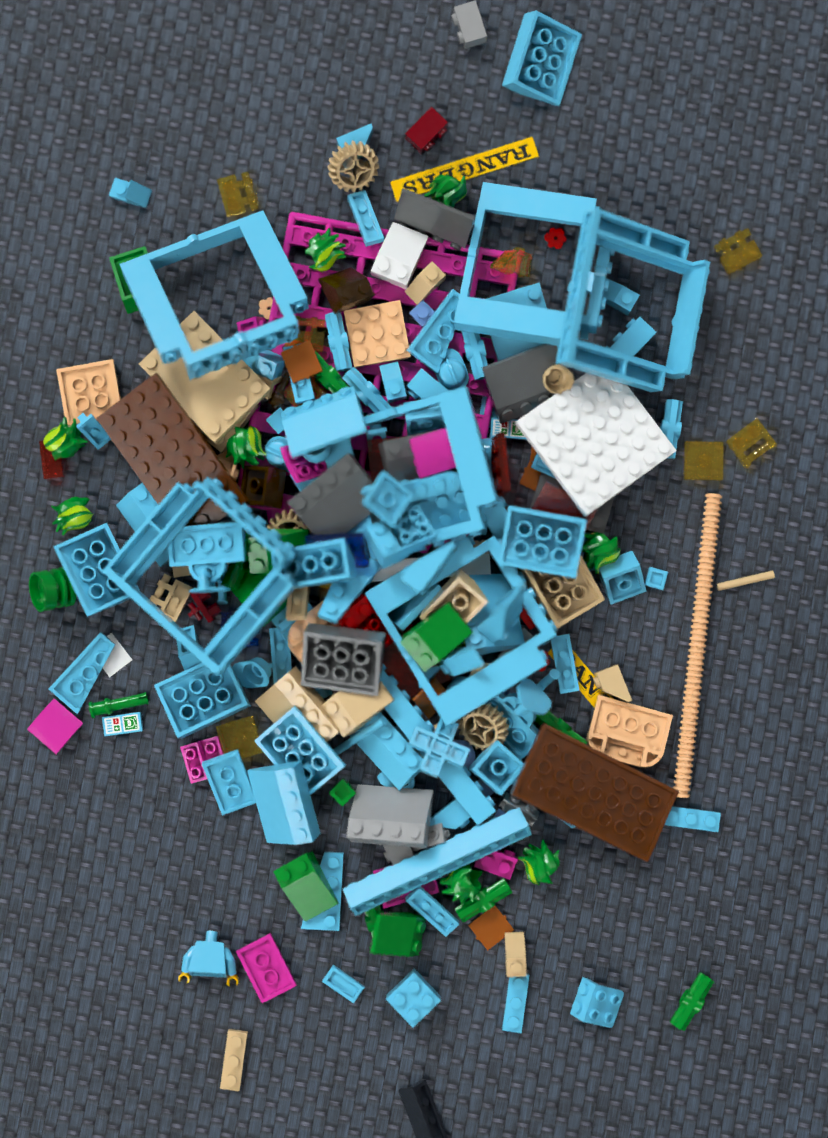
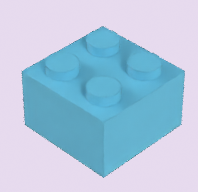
M413 968L386 995V1000L414 1027L441 1001V996Z

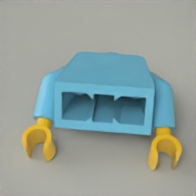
M206 931L205 941H196V944L191 946L186 952L182 961V973L178 977L180 982L182 976L187 977V983H189L192 976L227 978L228 986H230L229 980L235 979L236 985H238L239 978L236 975L235 959L230 949L225 947L224 943L217 942L218 932Z

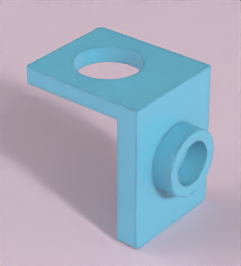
M381 424L370 425V429H366L369 452L379 451V447L373 446L371 441L374 436H380L383 441H387L385 433L387 427H381Z

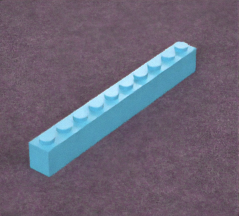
M383 664L381 682L394 698V701L384 709L409 740L416 726L434 733L435 727L429 720L425 722L422 719L421 715L423 712L417 705L413 707L410 704L409 700L411 697L405 690L400 691L397 685L399 682L393 675L388 676L384 670L387 667ZM418 750L419 753H420V754L423 756V758H424V756H425L426 753L423 752V751ZM444 761L438 775L475 823L479 825L496 811L494 809L495 802L490 796L485 797L482 794L483 787L477 780L473 782L470 779L471 772L465 765L460 768Z
M520 807L511 809L506 814L494 817L482 825L474 826L471 830L457 834L444 843L428 850H422L417 855L405 858L400 863L388 866L376 874H370L359 882H353L348 887L343 888L350 909L357 916L532 835Z

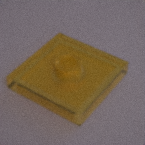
M685 441L684 480L722 481L723 442Z
M253 715L216 726L224 754L238 749L243 759L263 753L254 741L259 737Z

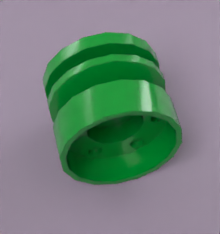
M63 567L54 568L50 571L43 570L31 573L29 577V593L37 611L44 612L53 610L55 607L63 608L74 605L76 593Z

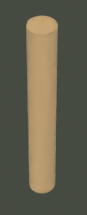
M772 570L718 583L717 589L721 591L775 578Z

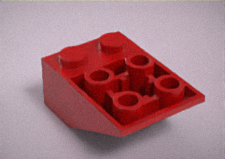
M362 594L353 601L351 607L337 624L331 623L336 627L386 633L385 648L394 641L368 598Z

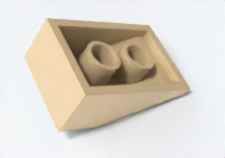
M380 680L378 696L339 691L321 706L342 736L345 737L354 734L393 702L394 698Z

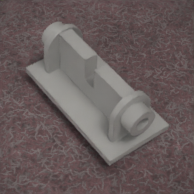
M506 792L504 800L499 805L502 808L501 810L506 813L511 809L520 807L527 824L533 826L535 821H537L540 813L536 807L524 803Z
M442 823L429 827L427 847L444 843L450 837L449 830L443 829ZM412 847V851H413V852H414V851H417V850L424 849V848Z

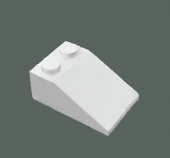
M393 222L373 264L371 275L407 289L429 236Z

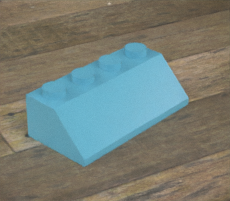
M141 483L131 490L116 506L136 532L158 504L145 485ZM169 545L156 559L160 567L169 562Z
M345 538L295 547L296 550L294 552L298 556L284 571V574L287 572L295 579L294 583L297 585L295 589L357 578L355 560ZM271 552L272 565L274 568L277 565V561L279 560V558Z
M379 712L364 726L349 736L353 737L380 718L385 717ZM386 719L387 723L356 744L400 791L421 772L419 768L423 758L413 747L408 745L409 743Z

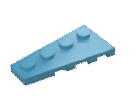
M454 289L450 290L406 350L435 374H438L449 343L454 336V319L460 295Z
M352 552L357 578L332 583L320 608L318 618L337 624L351 607L353 601L360 596L366 585L382 569L380 563Z
M100 632L49 687V690L78 714L115 643Z
M324 852L320 864L339 904L306 922L303 920L301 929L339 931L344 853Z

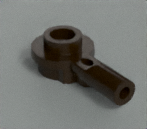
M289 372L284 373L280 384L273 390L271 398H269L268 403L273 408L281 407L285 401V396L283 395L285 387L290 381Z

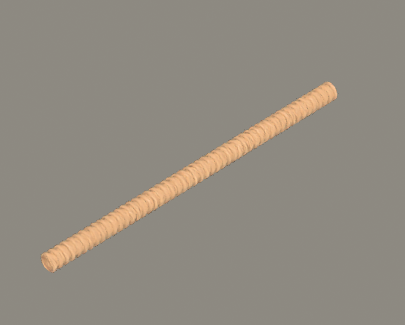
M714 493L705 494L707 500L704 501L706 503L704 509L706 510L703 512L705 518L702 519L704 521L702 527L704 528L701 530L703 536H701L702 542H700V545L702 546L699 548L701 554H699L700 559L698 560L700 565L697 566L699 569L697 571L698 577H696L698 583L695 584L697 586V589H695L696 595H694L696 601L693 602L695 604V607H693L694 613H692L694 619L691 620L693 622L691 628L693 629L690 631L692 637L689 638L691 640L689 646L691 647L688 649L690 655H688L689 661H687L689 665L686 667L688 673H686L687 679H685L687 684L684 685L686 691H684L685 697H683L685 702L682 703L684 709H682L683 715H681L683 720L680 721L682 723V726H680L681 732L679 733L681 738L678 739L680 741V744H678L679 750H677L679 756L676 757L678 759V762H676L677 768H675L677 774L674 775L676 780H674L675 786H673V789L679 791L677 797L680 798L690 797L688 791L691 790L689 788L691 782L689 781L692 779L690 773L693 772L691 770V767H693L691 763L694 761L692 755L695 754L693 752L695 746L693 745L696 743L694 737H696L695 731H697V728L695 726L698 725L696 719H698L697 713H699V710L697 708L700 707L698 701H700L699 695H701L699 690L702 689L700 683H702L701 677H703L701 671H704L702 665H704L703 659H705L703 653H706L704 651V647H706L705 642L707 641L705 636L708 634L706 633V630H708L706 626L709 624L707 618L710 616L708 615V612H710L708 607L711 606L709 600L712 598L710 597V594H712L710 589L713 588L711 582H713L712 576H714V573L712 571L715 570V567H713V564H715L714 558H716L714 552H717L715 546H717L716 540H718L716 534H719L717 531L719 528L718 523L720 522L718 517L721 515L719 513L721 511L719 506L722 504L720 499L723 497L720 494Z

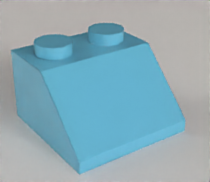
M633 551L620 555L614 563L600 567L599 576L611 605L646 592L641 567Z
M496 740L475 759L468 769L492 791L502 795L519 775L524 763Z

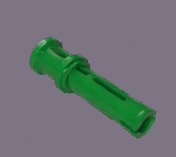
M144 692L113 700L105 698L104 701L95 703L91 701L89 702L91 718L93 719L97 715L102 714L111 715L116 710L149 704L147 693Z

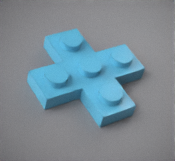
M440 718L434 733L418 726L415 727L408 745L426 753L419 771L437 778L444 761L460 768L464 766L470 749L453 742L459 726L458 723H453L447 727L442 718Z

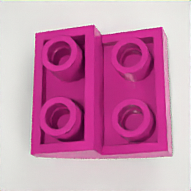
M446 428L409 439L419 479L456 468Z
M289 445L280 447L284 462L296 483L319 477L328 470L326 461L311 463L304 458L303 454L292 458Z
M53 699L27 730L53 753L57 754L83 723L56 699Z
M220 735L180 747L191 784L207 779L202 766L203 761L225 754Z

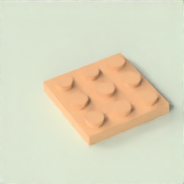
M400 300L344 311L355 368L411 358L410 353L406 351L409 344Z
M113 359L56 369L64 415L68 426L73 424V418H76V424L78 425L80 421L77 417L82 413L87 417L92 414L97 418L121 400Z

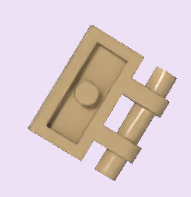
M164 573L162 579H159L157 583L158 587L154 595H151L149 600L156 606H161L160 610L174 622H177L193 587L177 579L173 585H170L168 582L171 576ZM166 589L169 591V593L165 601H163L160 598L164 590Z

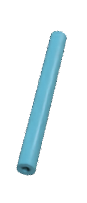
M380 718L334 748L333 751L337 755L341 754L387 723L386 719Z

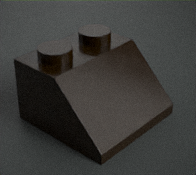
M352 267L318 279L334 314L365 304L375 295L367 277Z
M244 466L241 490L249 499L245 504L281 509L286 470L264 466Z

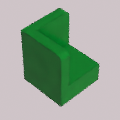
M343 777L329 791V794L341 806H344L356 794V790Z

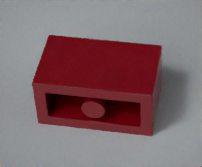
M431 107L405 133V139L420 154L424 151L428 152L434 146V141L438 137L441 139L447 133L448 122Z

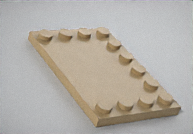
M195 311L179 324L192 352L223 341ZM156 348L139 363L150 376L155 373L160 375L188 416L215 444L272 391L243 360L191 380L188 377L182 357L174 362L163 364Z

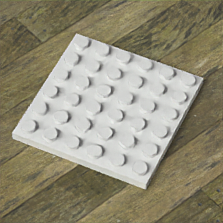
M585 373L575 380L571 390H566L562 394H555L515 423L585 517L677 451L628 385L589 373Z

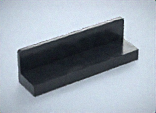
M421 1080L411 1087L400 1088L398 1091L416 1138H448L427 1081Z

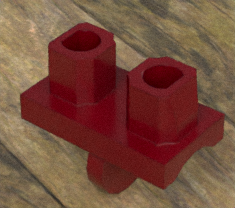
M190 593L198 607L196 608L193 602L188 605L191 609V612L187 614L189 618L195 615L198 621L203 618L199 613L201 611L208 623L213 622L222 610L217 603L210 607H207L204 601L212 597L211 593Z

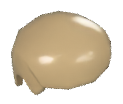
M563 365L549 367L542 378L544 387L550 393L562 394L566 390H571L575 381L573 373Z

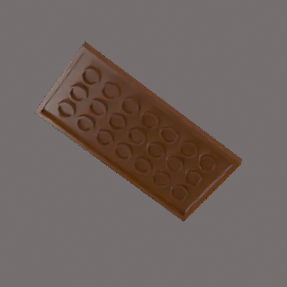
M158 373L153 374L96 418L158 505L178 482L181 484L187 483L192 487L197 481L203 483L207 477L211 479L217 478L224 484L222 488L227 492L229 490L238 497L237 501L241 505L249 500ZM209 497L185 526L216 524L227 516L228 513Z
M542 723L510 795L648 862L679 791Z

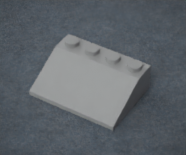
M358 784L349 816L347 838L351 842L427 848L434 791L402 788L399 791L396 787Z

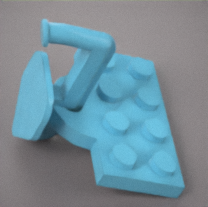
M238 522L184 526L169 544V566L189 567L191 575L199 582V588L191 589L190 593L218 592L217 604H228L227 591H231V588L224 587L221 583L225 577L228 563L246 561L245 528Z
M551 669L549 674L537 684L525 678L517 685V693H510L506 696L501 693L485 703L487 705L491 702L492 707L498 706L497 710L503 712L502 717L507 718L506 723L509 724V733L504 744L519 760L529 753L539 731L532 724L536 719V714L544 715L551 707V701L543 690L554 680L559 679L560 673L557 669Z

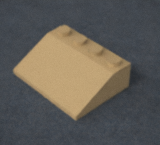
M581 554L576 578L517 568L527 580L525 581L527 588L531 587L537 597L534 599L538 605L542 604L547 614L544 616L548 622L552 620L556 628L561 627L605 600Z
M296 666L255 700L257 705L273 723L277 722L296 706L326 742L339 732L321 706L326 701L314 687L301 686L302 673Z

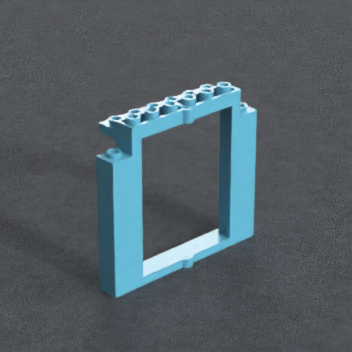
M483 182L454 319L455 330L559 346L565 312L470 297L487 213L582 226L584 211L600 208V206H596L597 199ZM600 246L587 315L582 314L579 328V331H581L580 339L588 340L589 333H596L597 327L602 325L603 315H600V310L605 308L606 298L603 297L604 291L608 292L609 280L606 278L607 273L611 274L613 262L609 261L610 256L615 255V251Z
M598 208L585 210L572 279L568 285L569 295L556 364L649 392L663 391L665 377L681 379L685 378V375H690L693 354L696 349L700 316L703 311L702 305L706 293V283L710 272V261H688L687 256L690 244L688 240ZM595 245L682 274L676 313L672 319L673 329L666 366L578 339Z
M263 210L204 233L192 234L185 240L120 264L123 277L162 363H171L182 357L190 380L200 378L204 374L218 371L222 367L236 364L240 360L254 357L258 353L272 350L276 346L290 343L297 339L299 327L294 314L308 309L307 296ZM244 236L283 318L247 332H238L229 339L192 352L154 270Z
M467 387L364 416L365 426H370L404 416L405 413L421 411L438 405L441 407L471 520L434 530L437 536L415 552L426 550V546L433 544V547L445 545L444 541L449 539L452 542L463 540V536L470 534L471 537L481 535L482 530L486 529L485 523L487 522L486 515L482 514L481 506H483V509L494 507V503L499 501L470 392ZM350 438L330 444L331 452L325 460L327 469L348 453L354 456ZM370 515L345 535L347 543L353 542L354 545L365 543L366 526L373 524ZM368 545L371 560H377L376 556L374 555L373 551Z
M207 477L203 483L197 481L192 487L187 483L181 484L178 482L102 572L213 673L221 675L297 587L294 583L295 579L287 572L284 574V571L296 559L298 554L294 552L296 548L288 541L284 543L280 539L281 535L275 529L269 530L265 526L267 522L260 516L256 518L251 514L253 510L245 503L241 505L237 501L238 497L232 491H225L222 488L224 484L217 478L211 479ZM210 497L278 557L279 560L277 565L204 649L134 585Z
M469 534L467 536L464 535L463 540L452 542L456 545L457 550L431 586L486 552L490 553L512 589L522 580L524 582L527 580L522 572L519 571L517 573L514 567L498 564L502 546L500 538L496 539L493 536L474 548L473 545L476 543ZM452 540L446 542L445 545H442V546L438 547L437 549L433 550V551L430 552L429 554H431V553H433L434 551H436V550H438V549H440V548H442V547H444V546L450 544V543L452 542ZM403 570L365 593L447 727L545 667L548 658L542 649L539 651L537 648L549 643L551 639L556 637L555 631L558 630L553 621L548 622L544 616L547 612L543 605H538L534 600L537 596L532 588L528 589L525 585L523 607L540 634L450 690L437 696L419 665L400 643L402 637L387 615L418 595L417 592L405 585L401 580Z

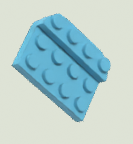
M450 469L421 479L418 478L410 481L405 479L399 482L414 494L405 510L419 505L434 530L471 520L458 472Z

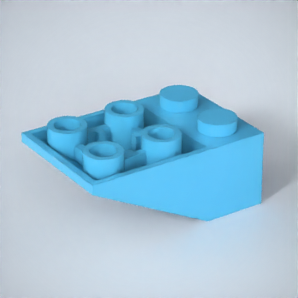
M419 505L404 510L394 527H390L380 520L366 526L365 539L383 569L401 562L437 536Z

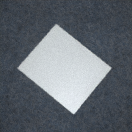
M112 633L107 637L115 643V646L103 666L104 671L109 677L132 661L131 657Z

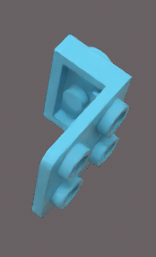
M582 977L570 1014L583 1022L611 1028L616 1020L624 992L619 989L599 985L588 978Z

